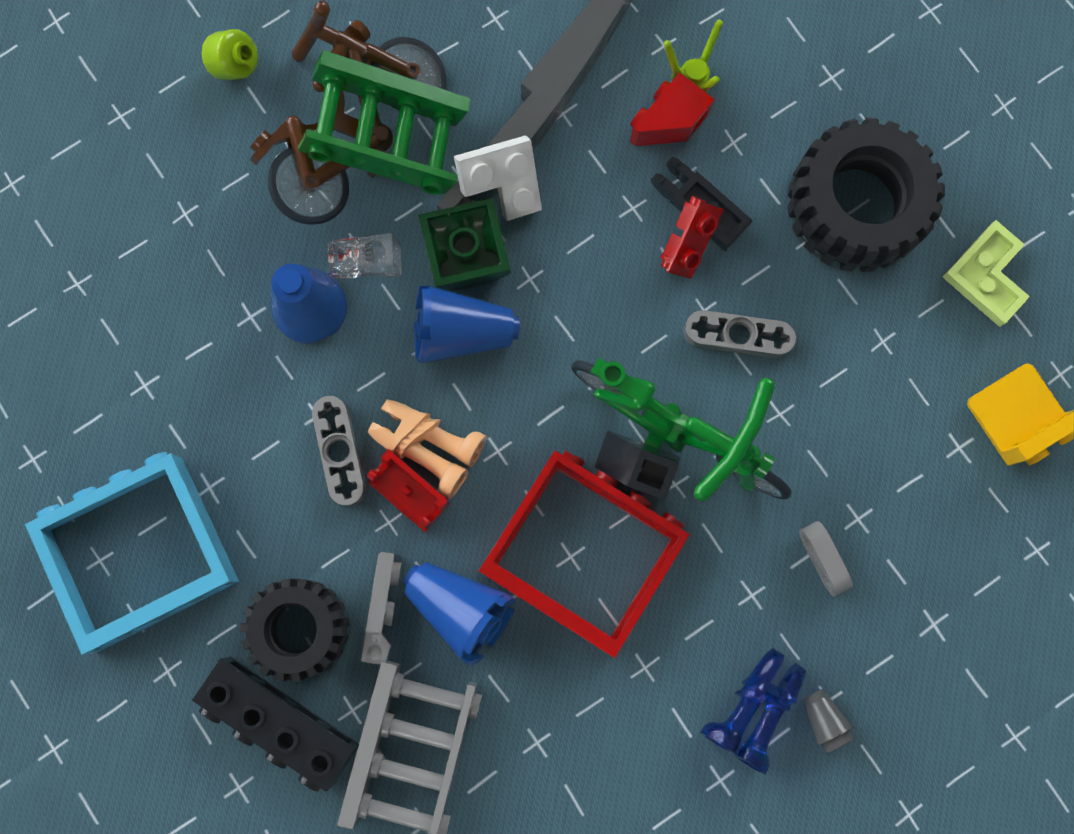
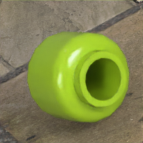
M239 29L214 32L205 39L202 45L201 55L203 64L214 78L222 81L244 79L253 74L257 67V47L253 39L246 32Z

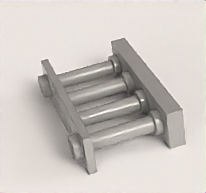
M390 660L382 661L337 825L353 830L360 818L366 820L367 816L426 831L429 834H447L451 819L450 815L444 814L468 718H477L482 695L475 693L477 683L469 682L464 695L405 679V674L399 673L401 663ZM400 695L460 710L455 735L394 719L395 714L388 713L392 698H399ZM389 735L449 750L450 754L444 775L383 759L384 754L378 753L381 738H388ZM381 775L440 791L434 816L374 800L373 795L367 793L371 777L377 779Z

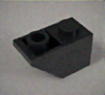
M608 430L594 467L628 487L665 500L681 457Z

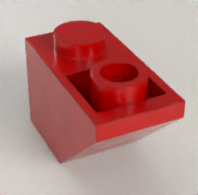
M679 72L671 83L666 80L661 84L653 97L656 101L648 110L643 107L635 115L630 124L633 128L630 142L634 146L687 142L710 115L715 99Z

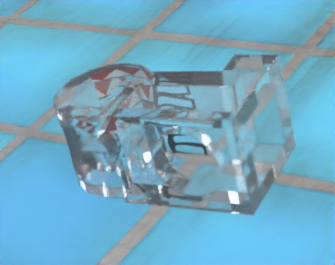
M392 233L331 241L328 243V274L334 278L343 279L385 275L387 278L402 276L401 244Z

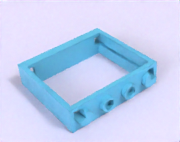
M166 452L155 454L144 461L145 466L133 472L131 469L120 471L109 477L110 483L98 489L96 487L83 489L72 496L73 501L61 507L59 504L46 507L37 512L38 518L25 524L81 655L98 653L239 582L182 457L172 453L167 455ZM167 474L211 569V573L95 630L52 530Z

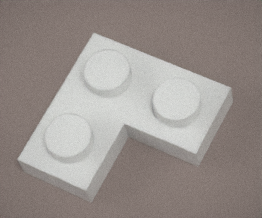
M526 135L454 156L460 190L465 197L498 188L502 215L507 221L542 210L532 143Z

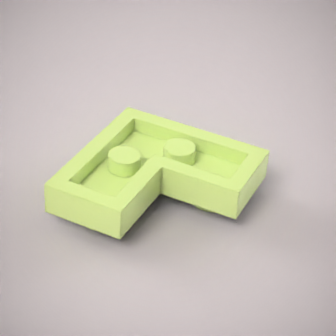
M997 220L984 230L942 276L999 327L1006 324L1030 297L1001 272L1025 244Z

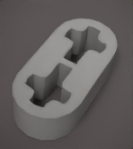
M816 521L800 529L801 541L828 592L833 597H836L852 589L853 582L825 527L819 521Z

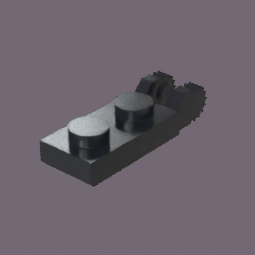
M672 157L666 163V166L678 180L685 184L678 189L666 177L656 173L650 179L652 185L665 198L670 199V203L680 212L684 208L685 201L690 202L692 196L702 199L710 205L724 209L711 239L726 251L751 225L752 219L699 172L694 173L678 158Z

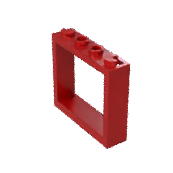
M555 450L482 564L479 572L615 658L690 534L682 530L685 524L678 521L673 515L665 512L661 517L650 510L651 502L633 491L628 496L615 488L618 482L609 475L599 470L594 475L582 466L585 461L577 455L574 456L566 450L561 454ZM557 471H560L669 540L611 636L499 565Z

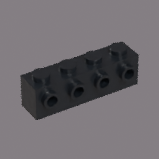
M231 656L219 659L192 699L193 702L201 706L199 712L205 718L218 724L223 721L234 729L232 735L248 746H253L255 743L267 751L265 757L271 763L282 769L289 766L300 774L298 779L303 785L316 792L320 788L327 792L335 784L359 746V743Z

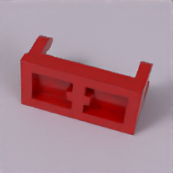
M388 449L381 457V464L375 470L372 469L368 472L367 478L369 480L367 482L426 533L451 503Z

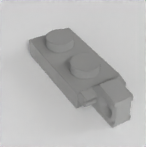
M378 553L361 658L362 662L381 664L382 661H386L391 647L390 642L383 633V626L392 625L395 602L388 601L390 585L398 586L401 563L394 562L395 554Z

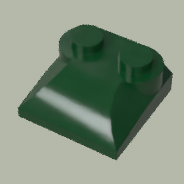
M493 198L418 215L436 288L446 291H457L495 282L511 274Z

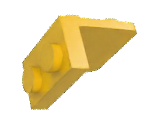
M1024 364L976 393L967 401L968 408L1007 466L1024 461L1030 466L1050 454L1047 448L1057 441L1060 445H1064L1074 440V410L1064 412L1031 364Z

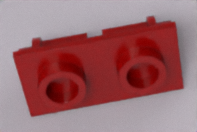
M695 196L691 197L690 202L685 201L684 208L675 225L684 230L681 237L674 233L671 234L665 250L660 256L663 259L660 266L667 269L666 272L692 279L695 270L701 263L702 255L717 228L724 209L710 205Z

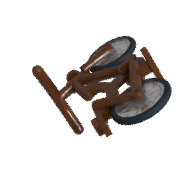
M318 1L315 4L312 16L291 53L295 61H303L319 38L333 45L331 53L444 90L446 88L444 65L437 53L426 43L411 37H396L386 41L380 47L371 43L367 44L365 42L371 37L370 31L358 20H354L344 31H337L325 25L330 13V6L325 1ZM313 81L314 90L324 92L325 87L321 83ZM340 91L333 131L355 139L359 119L344 113L345 99L343 91ZM358 96V99H359V102H360V106H361V105H362V99L360 98V96ZM376 110L370 148L390 154L387 150L393 143V134L388 126L381 123L378 110ZM292 115L272 135L264 130L250 146L255 152L250 160L257 165L274 146L287 142L288 149L281 152L274 159L269 169L268 189L276 207L291 220L307 225L323 224L338 216L347 203L349 180L345 170L350 168V166L333 161H315L308 154L299 152L298 146L306 130L316 131L318 122L305 125L301 122L300 118ZM367 173L372 179L376 176L374 173Z

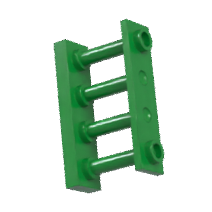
M322 50L314 66L311 80L321 83L325 87L317 130H306L299 143L298 151L308 154L315 161H333L418 186L423 192L428 194H446L457 182L458 178L457 174L443 170L449 129L451 125L457 126L468 113L470 98ZM340 91L358 95L362 99L354 143L332 137ZM378 103L396 107L399 111L392 154L370 148ZM415 114L430 118L435 122L428 165L407 159Z

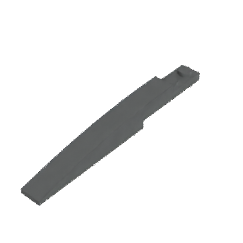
M591 0L521 82V99L524 103L487 146L526 135L531 140L532 149H535L598 60L632 0ZM458 180L437 204L438 210L475 202L473 200L479 193L465 197L460 190Z

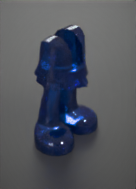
M774 648L770 649L760 659L750 675L741 682L744 687L735 692V695L741 699L729 718L723 723L708 722L700 731L704 737L724 750L735 753L734 756L763 775H766L769 769L770 761L767 749L771 737L784 712H790L791 705L797 704L798 694L807 671L798 663H795L788 669L778 687L772 684L771 681L784 659V654ZM765 704V709L752 733L740 745L744 732L759 705Z

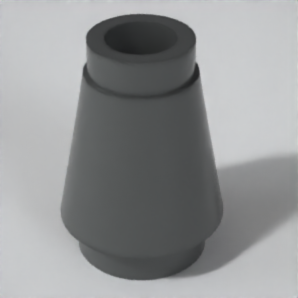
M824 688L802 699L806 706L805 708L817 745L822 744L826 753L855 739L851 732V729L854 727L832 699L827 696Z

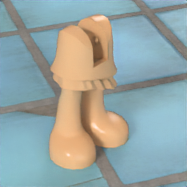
M387 399L381 410L390 415L394 420L400 421V425L395 433H392L390 429L372 422L367 431L368 434L385 449H390L400 459L407 457L433 473L440 480L439 490L441 494L449 500L452 499L466 480L469 473L468 470L445 460L420 443L426 440L472 468L484 447L487 436L480 432H471L466 438H460L439 428L441 419H431V414L419 412L405 404Z

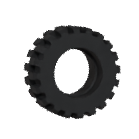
M866 117L862 124H859L857 119L844 121L840 128L832 126L822 134L820 139H816L809 147L793 174V180L789 184L787 196L791 201L787 205L788 216L790 218L796 217L797 219L792 226L796 236L804 235L807 241L803 246L810 253L815 249L823 256L820 261L829 266L834 261L841 263L840 270L852 272L857 266H860L862 272H873L879 266L885 269L909 254L933 230V223L940 218L943 209L942 204L939 202L945 197V185L937 181L943 173L938 162L932 163L930 158L934 153L927 144L922 147L916 141L919 136L913 131L909 130L906 134L899 130L900 124L890 120L886 125L879 124L878 118ZM855 169L867 171L880 178L889 188L894 200V216L892 220L882 224H869L849 216L840 207L833 191V177L835 174Z

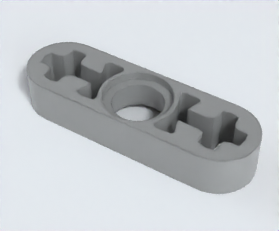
M705 310L696 311L691 314L683 329L686 341L694 347L769 358L785 356L794 347L796 342L795 331L786 322ZM700 320L705 321L706 328L717 330L720 326L719 322L725 324L721 331V341H716L719 333L707 332L704 338L698 337V331L692 329V327L697 326ZM733 325L746 327L749 331L748 342L745 344L734 343L729 337L730 327ZM757 327L762 328L759 336L771 337L775 331L780 332V338L786 339V342L782 343L778 349L774 348V341L762 339L758 343L759 347L754 346L758 337Z
M325 396L314 404L312 418L328 492L334 502L345 507L355 506L363 500L366 493V485L349 409L339 398ZM332 405L335 410H341V414L335 416L336 428L338 430L345 428L346 433H333L325 438L324 433H331L332 429L329 421L324 418L321 419V415L327 413V406ZM336 441H345L350 448L348 457L342 462H334L329 457V448ZM354 465V471L348 470L346 473L349 482L357 484V489L351 491L352 498L347 499L344 494L337 492V488L343 486L342 474L336 473L333 475L332 470H342Z

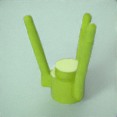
M722 20L716 21L701 57L686 61L682 68L679 67L671 42L669 40L664 42L665 52L672 70V80L680 72L706 93L719 82L718 76L709 79L710 69L707 63L723 26Z

